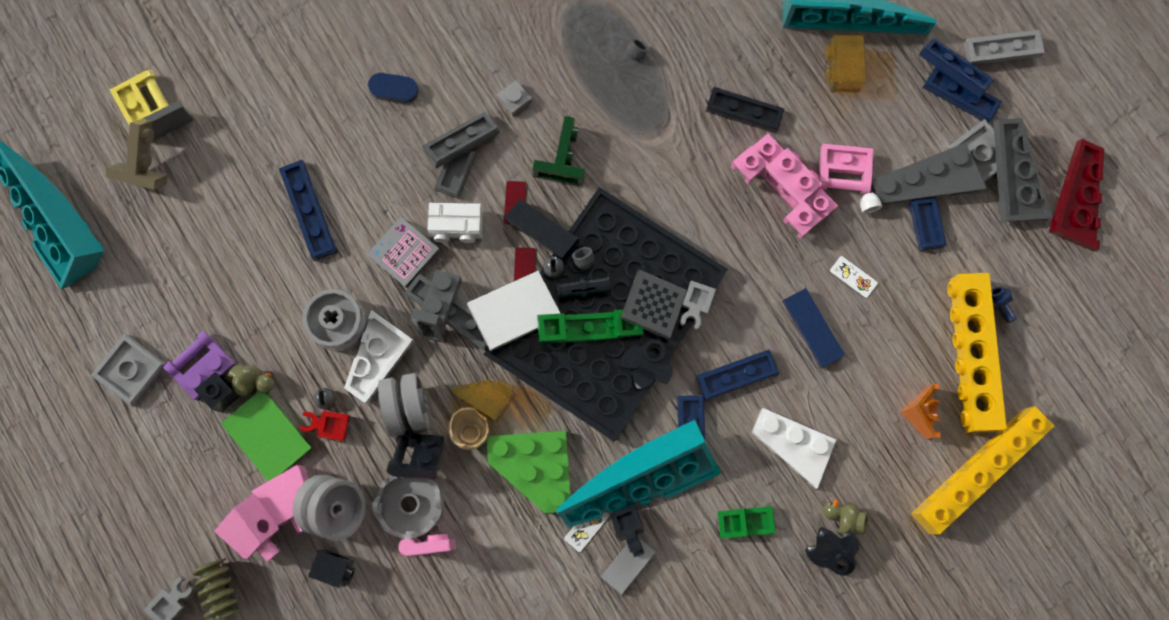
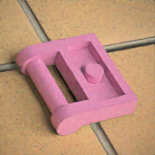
M822 144L819 178L822 183L821 189L834 188L860 191L861 194L870 193L873 148ZM829 172L862 175V180L828 178Z
M448 534L428 536V542H422L419 538L403 539L399 543L398 549L402 555L410 556L455 550L456 543L455 538L448 539Z

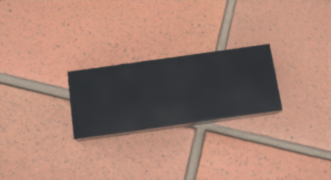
M713 86L705 112L777 134L785 108Z
M521 199L517 201L504 217L509 224L563 261L580 242L576 236Z

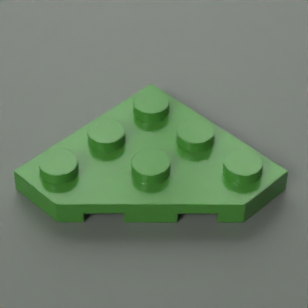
M566 431L487 437L488 463L544 513L557 512V508L570 497Z

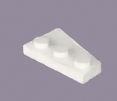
M372 310L368 318V325L361 338L360 348L356 358H354L344 389L365 404H368L378 391V381L386 379L414 342L413 339Z
M762 408L751 433L773 453L790 465V468L807 480L814 489H817L836 439Z

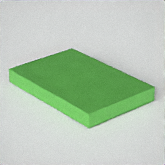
M257 392L220 423L267 481L289 470L314 449L268 393Z

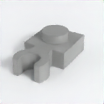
M694 281L690 282L682 307L689 309V311L683 314L680 320L681 326H684L686 319L692 318L695 321L693 330H698L701 325L699 314H708L716 289Z
M179 577L173 582L172 591H169L167 588L162 589L144 611L153 620H174L186 607L181 600L191 596L196 588L191 586L183 592L181 584L186 578Z

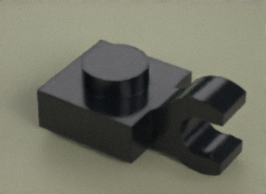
M635 504L611 513L610 517L618 540L620 542L623 540L627 541L629 551L633 553L634 558L645 554L638 534L645 532Z

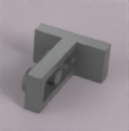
M439 270L435 271L421 310L414 308L411 315V320L420 337L441 343L446 342L448 332L445 325L462 282L461 276Z

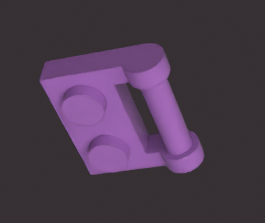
M204 330L197 336L198 339L173 362L169 361L163 366L193 400L197 401L201 397L194 389L214 372L225 376L237 365ZM207 346L210 351L183 374L180 369Z

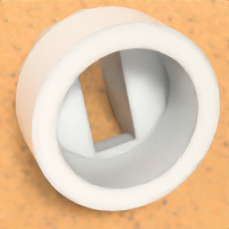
M867 193L860 200V208L863 214L873 213L882 208L879 197L874 193Z

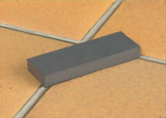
M485 111L423 145L422 151L437 169L498 135L499 128Z

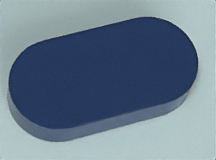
M376 73L368 81V88L377 99L410 103L418 96L417 84L410 77Z

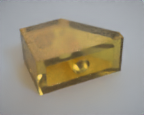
M489 379L456 386L451 390L454 395L495 422L499 421L515 397L510 392L512 387L500 379L497 383Z

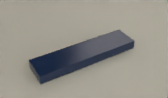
M303 159L279 168L311 259L316 261L337 253V248Z

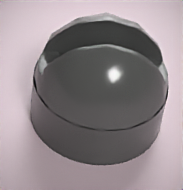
M633 38L627 47V55L632 60H641L649 51L648 47L636 38Z
M583 247L572 254L574 263L579 269L587 270L593 266L594 254L591 248Z
M555 256L547 258L543 264L544 273L550 278L560 277L564 272L563 261ZM551 261H556V272H551Z
M321 388L314 393L313 401L318 408L326 410L333 407L336 402V396L332 390ZM322 392H324V405H321Z

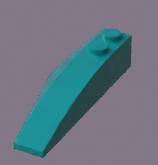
M783 0L782 28L929 35L936 25L935 18L886 0Z
M0 140V180L4 187H10L11 203L14 209L20 208L24 217L21 223L25 231L31 230L36 240L32 242L36 253L59 287L65 289L97 267L104 252L103 247L91 233L88 224L82 220L63 194L34 166Z
M693 420L657 437L614 462L570 496L557 508V513L567 527L570 528L602 518V513L616 512L624 509L626 506L639 502L641 506L651 503L650 499L663 495L665 499L674 497L720 475L721 471L696 421Z

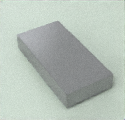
M641 539L640 542L645 554L634 558L633 553H630L626 544L600 576L621 595L656 553Z

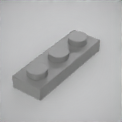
M1040 30L969 38L964 42L967 61L973 65L1041 57L1045 53Z

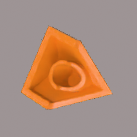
M939 384L925 387L900 411L926 439L931 440L940 438V432L933 430V421H940L937 415L940 400H933V392L939 390Z

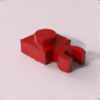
M322 411L321 418H318L312 412H303V416L310 417L312 423L308 427L300 426V430L310 433L318 429L317 437L346 441L350 415Z

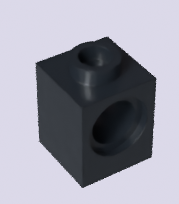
M214 372L194 389L211 410L221 413L240 397V395L235 394L232 390V385L228 382L227 377L217 372Z
M325 549L318 550L308 577L337 588L344 587L353 578L355 568L352 567L354 560Z

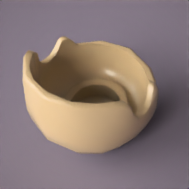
M473 407L459 409L452 415L449 422L451 440L461 449H478L486 442L489 435L486 417Z

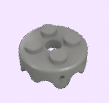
M390 476L381 483L377 497L373 502L374 515L382 528L387 533L403 539L420 537L430 532L440 520L443 511L442 492L433 479ZM409 496L414 497L417 501V507L413 512H407L403 508V501Z

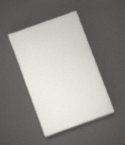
M539 271L467 303L490 351L537 330V315L560 313Z

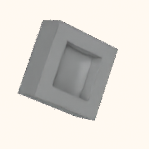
M517 80L497 94L498 100L512 116L532 102V98Z

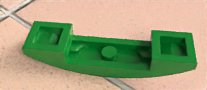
M615 310L609 313L564 315V313L537 315L539 342L602 341L641 336L644 333L643 328L620 319L623 310Z

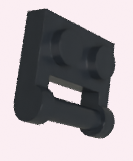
M409 430L406 431L405 435L397 436L396 449L393 459L388 462L387 473L394 477L436 480L444 448V436L412 434ZM407 447H414L410 464H404L403 460Z

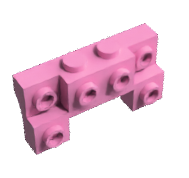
M766 134L754 146H750L731 164L733 170L737 168L746 177L745 182L747 184L761 174L794 209L784 218L783 222L786 225L790 223L796 229L799 239H802L838 206L821 189L822 183L819 176L813 170H808L804 166L801 157L797 153L791 152L788 148L784 150L769 134Z

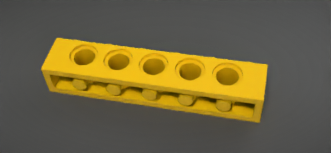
M990 273L957 274L950 279L947 292L948 296L952 299L950 319L954 323L955 328L952 340L954 348H957L958 357L955 361V369L960 376L958 397L962 400L963 411L960 416L961 424L965 427V433L1007 430ZM966 296L973 300V307L967 305L965 301ZM969 321L976 326L975 333L968 328ZM971 347L978 350V359L972 356ZM974 373L980 375L982 379L981 385L974 381ZM977 399H980V400L983 401V403H984V410H983V411H980V410L977 408V405H976Z
M1036 406L1022 409L1006 424L1007 430L998 431L911 513L928 534L940 535L1054 427Z

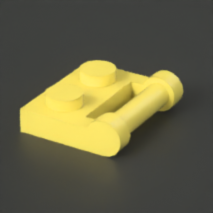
M146 70L110 89L129 126L130 122L140 120L170 105L156 83L157 78L152 70ZM143 85L147 86L159 107L158 109L151 110L140 87Z

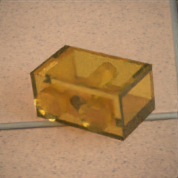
M833 35L830 43L825 46V60H829V68L826 69L825 80L826 83H829L830 92H860L865 84L864 36Z

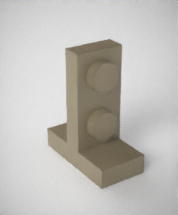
M140 119L130 122L126 164L117 163L106 167L107 178L153 190L167 185L166 174L148 170L152 162L150 147L154 138V131L152 130L153 121Z

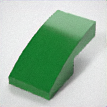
M773 506L717 511L721 539L776 533Z

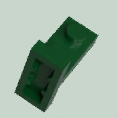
M564 116L555 163L534 160L533 176L535 178L583 186L585 169L571 167L574 151H571L570 147L572 142L577 141L579 127H575V118Z

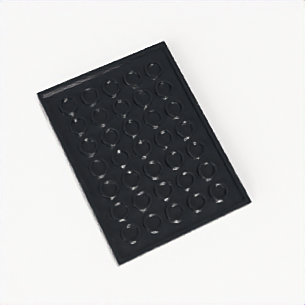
M599 187L568 231L576 236L580 242L563 261V274L558 278H550L542 269L540 275L559 312L564 313V315L609 313L615 310H623L639 270L688 290L691 281L716 289L728 269ZM583 247L591 248L594 254V264L587 270L579 269L572 257L576 250ZM551 261V272H556V261ZM607 275L609 277L610 292L589 294L586 298H582L581 295L558 299L556 282L579 280V277H585V279L605 277ZM681 306L671 338L669 339L643 329L644 334L635 337L589 342L545 343L539 342L537 329L492 351L488 349L484 356L615 442L653 385L652 383L648 387L637 389L633 381V369L620 366L622 356L631 347H642L647 341L656 339L662 341L667 347V360H669L693 324L694 319H686L684 326H681L680 320L683 314L689 311V309ZM651 349L649 354L655 358L659 356V351Z

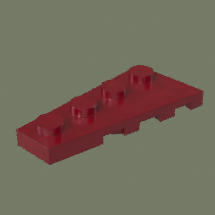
M1081 139L1076 141L1049 232L1086 249L1096 251L1100 250V241L1097 240V229L1101 228L1098 208L1099 204L1102 203V193H1100L1099 188L1100 181L1103 180L1105 148Z

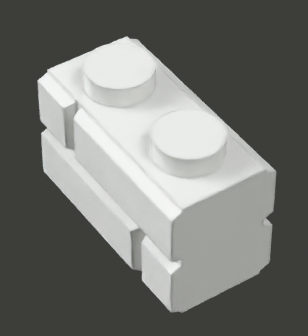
M429 203L428 234L431 238H434V241L449 242L450 238H460L461 242L473 243L475 239L482 238L483 209L481 204Z

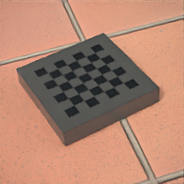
M639 270L620 319L669 339L671 338L687 290Z

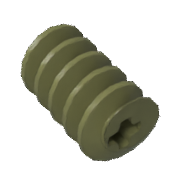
M227 558L201 565L192 572L193 576H202V578L195 582V585L205 587L198 593V597L208 598L201 604V608H210L204 614V619L217 620L241 612L240 609H231V606L238 602L237 598L228 597L235 591V588H226L225 586L232 581V577H223V574L230 570L229 567L220 566V563Z

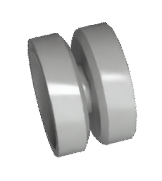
M337 289L323 290L314 295L306 304L302 315L303 327L308 336L325 349L335 352L348 351L361 342L363 332H365L368 325L367 314L363 307L348 293Z
M417 372L404 374L401 378L400 386L393 377L378 381L382 416L391 438L405 435L408 423L415 432L429 429L427 399Z
M316 475L306 480L298 489L293 501V516L296 524L304 532L332 541L345 540L354 534L361 525L365 514L366 501L362 490L355 483L328 475Z

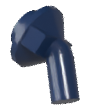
M1003 287L993 288L991 290L993 310L998 308L1007 323L1015 321L1017 318L1008 305L1013 300L1011 290Z

